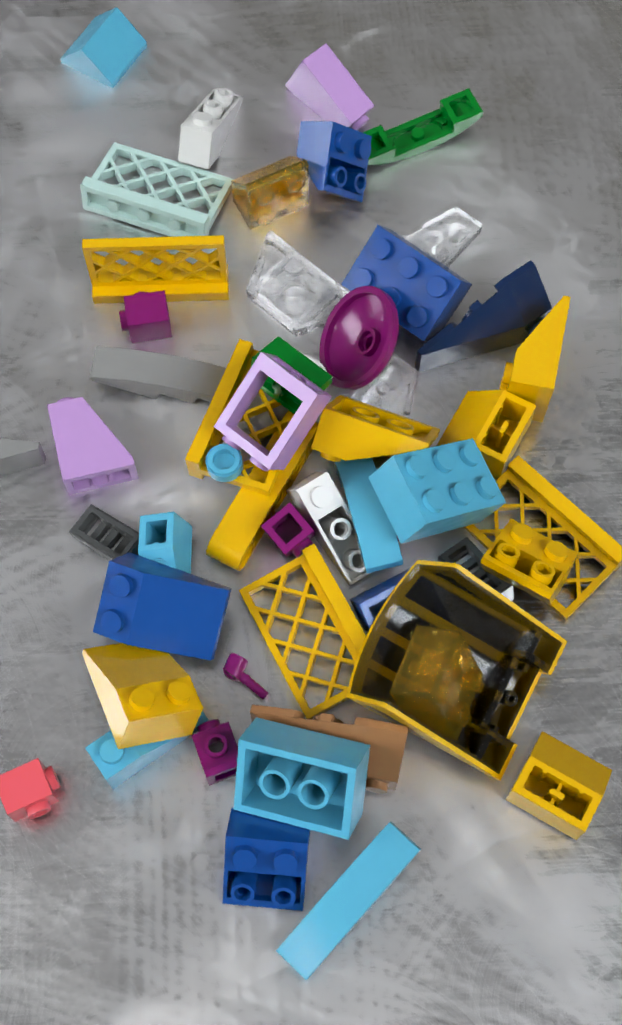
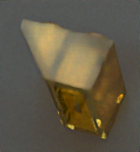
M289 156L231 181L233 202L250 230L260 225H268L288 213H296L309 205V164L306 159Z
M417 625L390 689V694L403 714L450 740L458 741L462 727H465L469 722L470 706L475 693H478L482 687L483 674L460 631Z

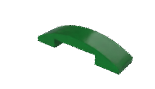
M468 88L440 100L439 109L387 131L383 129L382 125L362 132L372 136L368 165L393 163L431 150L457 136L483 117V110Z

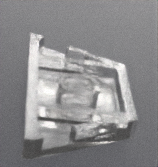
M271 230L265 237L246 290L247 297L295 337L310 333L315 328H324L334 307L349 293Z

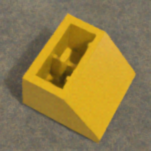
M506 390L468 391L436 446L473 438L493 478L497 480L506 470L527 432L537 405Z
M511 518L483 555L480 564L484 571L551 606L562 589L579 553L567 548L561 542L554 541L536 532L530 526L519 523Z
M542 731L505 800L577 840L587 830L604 796L612 770Z

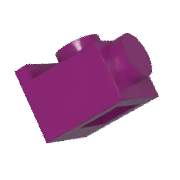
M213 719L197 727L199 733L191 736L209 786L236 776L238 746L229 722L221 724L219 719ZM218 741L224 744L220 752L214 753L209 750L210 744Z

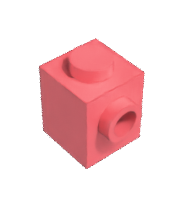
M39 758L0 775V798L6 814L15 822L27 816L29 819L41 817L51 811V805L59 802L55 792L56 789L61 788L58 777L53 767L49 766L46 768Z

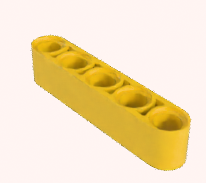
M288 411L282 420L293 416V413ZM318 422L314 423L286 468L280 470L269 496L241 487L208 543L206 549L207 556L237 571H241L265 533L261 525L276 514L287 495L286 490L292 487L313 451L311 448ZM278 432L272 435L265 448L268 451L272 450L279 439ZM254 466L248 476L250 479L264 483L269 471H264Z

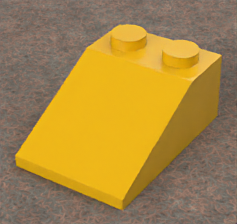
M563 296L517 348L513 363L506 362L499 390H506L537 405L532 418L533 421L543 422L554 391L571 299L568 296Z
M339 395L323 409L311 449L321 452V457L334 462H340L341 459L348 461L397 455L429 448L438 437L440 429Z
M123 643L83 649L84 661L118 749L192 735L202 713L203 706L190 676L169 653Z

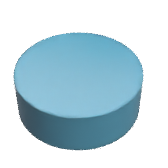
M227 443L212 447L206 455L207 471L216 481H233L243 470L241 452Z

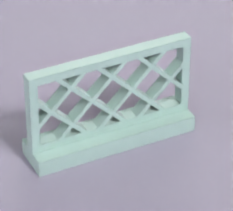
M114 142L91 178L86 176L80 184L82 206L84 210L170 237L209 236L212 224L234 187V179ZM117 156L131 159L132 162L116 166L114 161ZM154 166L160 168L161 172L146 175L143 169ZM137 171L140 178L124 181L122 177L123 174ZM183 175L191 178L192 181L177 185L173 178ZM116 177L118 184L112 185L102 180ZM167 180L170 187L157 191L154 190L152 184ZM215 185L222 188L220 191L207 194L203 187ZM145 186L149 193L141 194L132 190ZM197 189L200 197L185 200L182 193ZM176 196L179 203L173 204L161 199ZM206 205L209 211L205 214L192 209Z

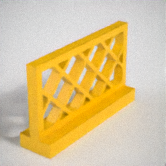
M224 235L82 239V250L92 283L94 304L124 303V296L134 295L137 292L143 291L150 293L164 290L167 302L229 300V270L226 260ZM201 249H216L209 254L201 251ZM141 250L144 253L138 256L130 251ZM166 250H178L179 252L173 255ZM105 251L109 254L104 257L95 252ZM192 257L198 261L191 264L185 260ZM157 258L163 262L157 265L151 262V260ZM122 259L129 263L123 266L116 261Z
M239 339L185 458L190 476L202 480L204 475L211 477L206 467V455L212 447L223 443L222 437L224 436L214 425L250 370L252 357L259 352L253 348L252 342ZM260 389L258 394L263 404L247 410L240 422H245L250 432L248 435L259 444H261L260 438L278 432L279 436H281L283 429L287 427L293 417L278 421L272 409L281 404L274 399L268 401L263 390ZM267 411L273 424L255 431L249 418ZM246 460L243 462L242 476L239 475L233 481L227 482L269 496L280 470H269L265 482L262 483L249 478L246 469L255 465L250 460Z
M517 455L508 464V469L496 480L499 489H501L509 482L519 491L520 504H504L494 511L495 529L479 530L474 524L463 528L488 550L493 542L487 536H495L496 539L503 530L499 529L498 511L520 510V523L525 524L524 510H540L546 515L547 528H532L533 530L542 535L547 534V537L552 539L551 534H567L574 542V551L579 554L574 562L575 578H567L564 585L576 584V599L567 608L556 599H554L550 606L567 621L614 571L616 572L621 567L622 546ZM524 496H525L531 503H524ZM551 520L558 528H551ZM579 545H580L586 552H579ZM594 558L605 568L596 578H580L579 559ZM580 584H589L581 593Z
M315 543L303 549V555L239 590L301 710L305 714L306 719L311 720L313 716L325 713L349 699L346 697L348 687L336 682L342 663L350 666L355 665L366 637ZM302 567L308 577L303 592L285 587L288 574ZM280 579L278 585L272 584ZM311 586H313L317 595L309 594ZM263 588L276 591L270 610L257 607L251 595ZM282 593L301 598L295 617L277 612ZM307 599L323 604L325 610L321 623L301 619ZM261 614H264V615H267V616H268V619H267L266 624H265V622H264V620H263ZM329 617L335 627L327 626ZM274 618L293 622L287 642L272 637L270 631ZM300 624L319 629L313 649L294 644ZM325 631L340 635L343 641L338 656L319 651ZM277 645L285 647L283 656ZM346 649H348L353 660L344 658ZM291 650L311 654L305 675L290 671L287 663ZM374 650L371 660L382 665ZM317 656L336 661L331 681L311 676ZM367 669L361 692L375 684L379 686L388 680ZM294 678L303 680L301 688H299ZM309 682L328 687L325 701L310 709L305 699ZM334 689L342 691L333 696Z

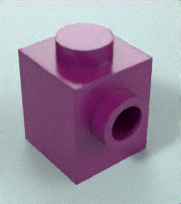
M165 290L150 293L143 291L137 292L134 295L124 296L125 310L119 311L122 331L129 330L132 343L172 338Z
M291 502L261 525L265 533L286 558L292 554L297 558L303 554V549L314 544L310 540L315 536L314 530Z

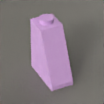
M327 43L305 58L285 84L291 93L324 121H334L354 130L360 129L370 120L367 114L375 106Z
M66 397L58 400L56 403L47 405L62 480L68 495L139 479L131 454L83 397Z

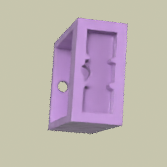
M260 352L214 427L224 434L222 439L225 443L237 450L243 449L250 454L249 460L256 467L264 471L284 470L332 396L278 356ZM268 376L302 401L271 451H268L237 427Z

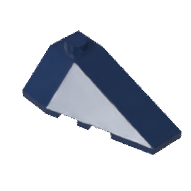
M530 260L494 285L498 292L485 303L481 304L478 300L468 307L469 311L464 315L461 323L458 325L454 322L449 323L420 347L416 354L415 369L418 372H422L522 343L552 310L536 265Z

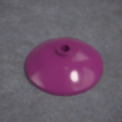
M373 286L356 288L347 293L330 313L322 332L319 356L320 363L325 367L327 373L333 376L331 384L345 390L362 388L373 381L389 363L398 340L399 320L396 305L385 291Z

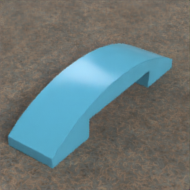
M364 458L348 461L341 459L340 462H334L356 531L358 546L366 573L403 565L396 533L368 478L376 471L373 459Z

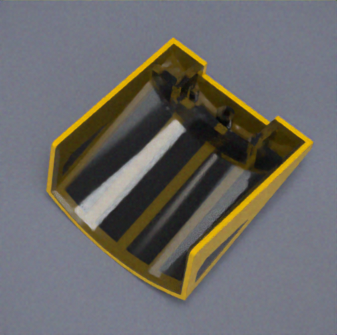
M417 560L393 589L372 623L357 656L346 697L394 724L408 726L410 733L488 776L501 781L517 748V745L510 741V738L541 674L552 675L568 641L461 565L451 562Z

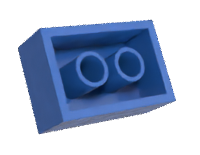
M377 225L341 285L350 291L362 286H373L385 291L396 305L399 325L422 341L428 342L447 325L471 288L472 283L393 230Z

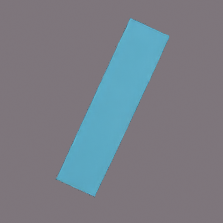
M390 821L276 951L305 980L310 978L335 947L342 942L365 913L384 894L421 848Z

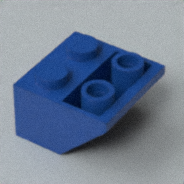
M301 121L296 155L317 189L355 202L363 201L372 136L334 121Z
M231 807L225 839L222 904L303 911L310 830L233 810L234 808Z

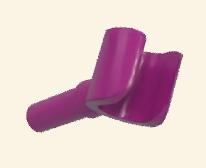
M231 653L223 668L224 675L230 680L240 681L243 685L245 684L263 700L269 692L244 673L248 661L240 655Z

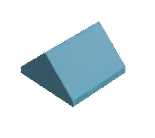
M115 7L96 16L60 60L62 64L114 88L145 50L147 41L118 7Z

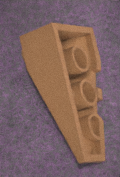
M251 705V722L257 717L370 745L365 790L379 794H386L388 789L396 790L409 729L408 726L356 717L354 724H344L343 721L335 718L333 714L327 713L313 716V720L305 719L304 713L294 709Z

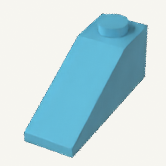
M203 711L192 735L198 731L197 727L209 721ZM110 730L85 747V749L113 790L191 735L118 749Z

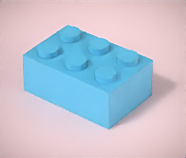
M473 438L393 455L368 477L401 544L480 523L506 503Z
M256 717L238 741L233 810L349 840L363 814L370 745Z

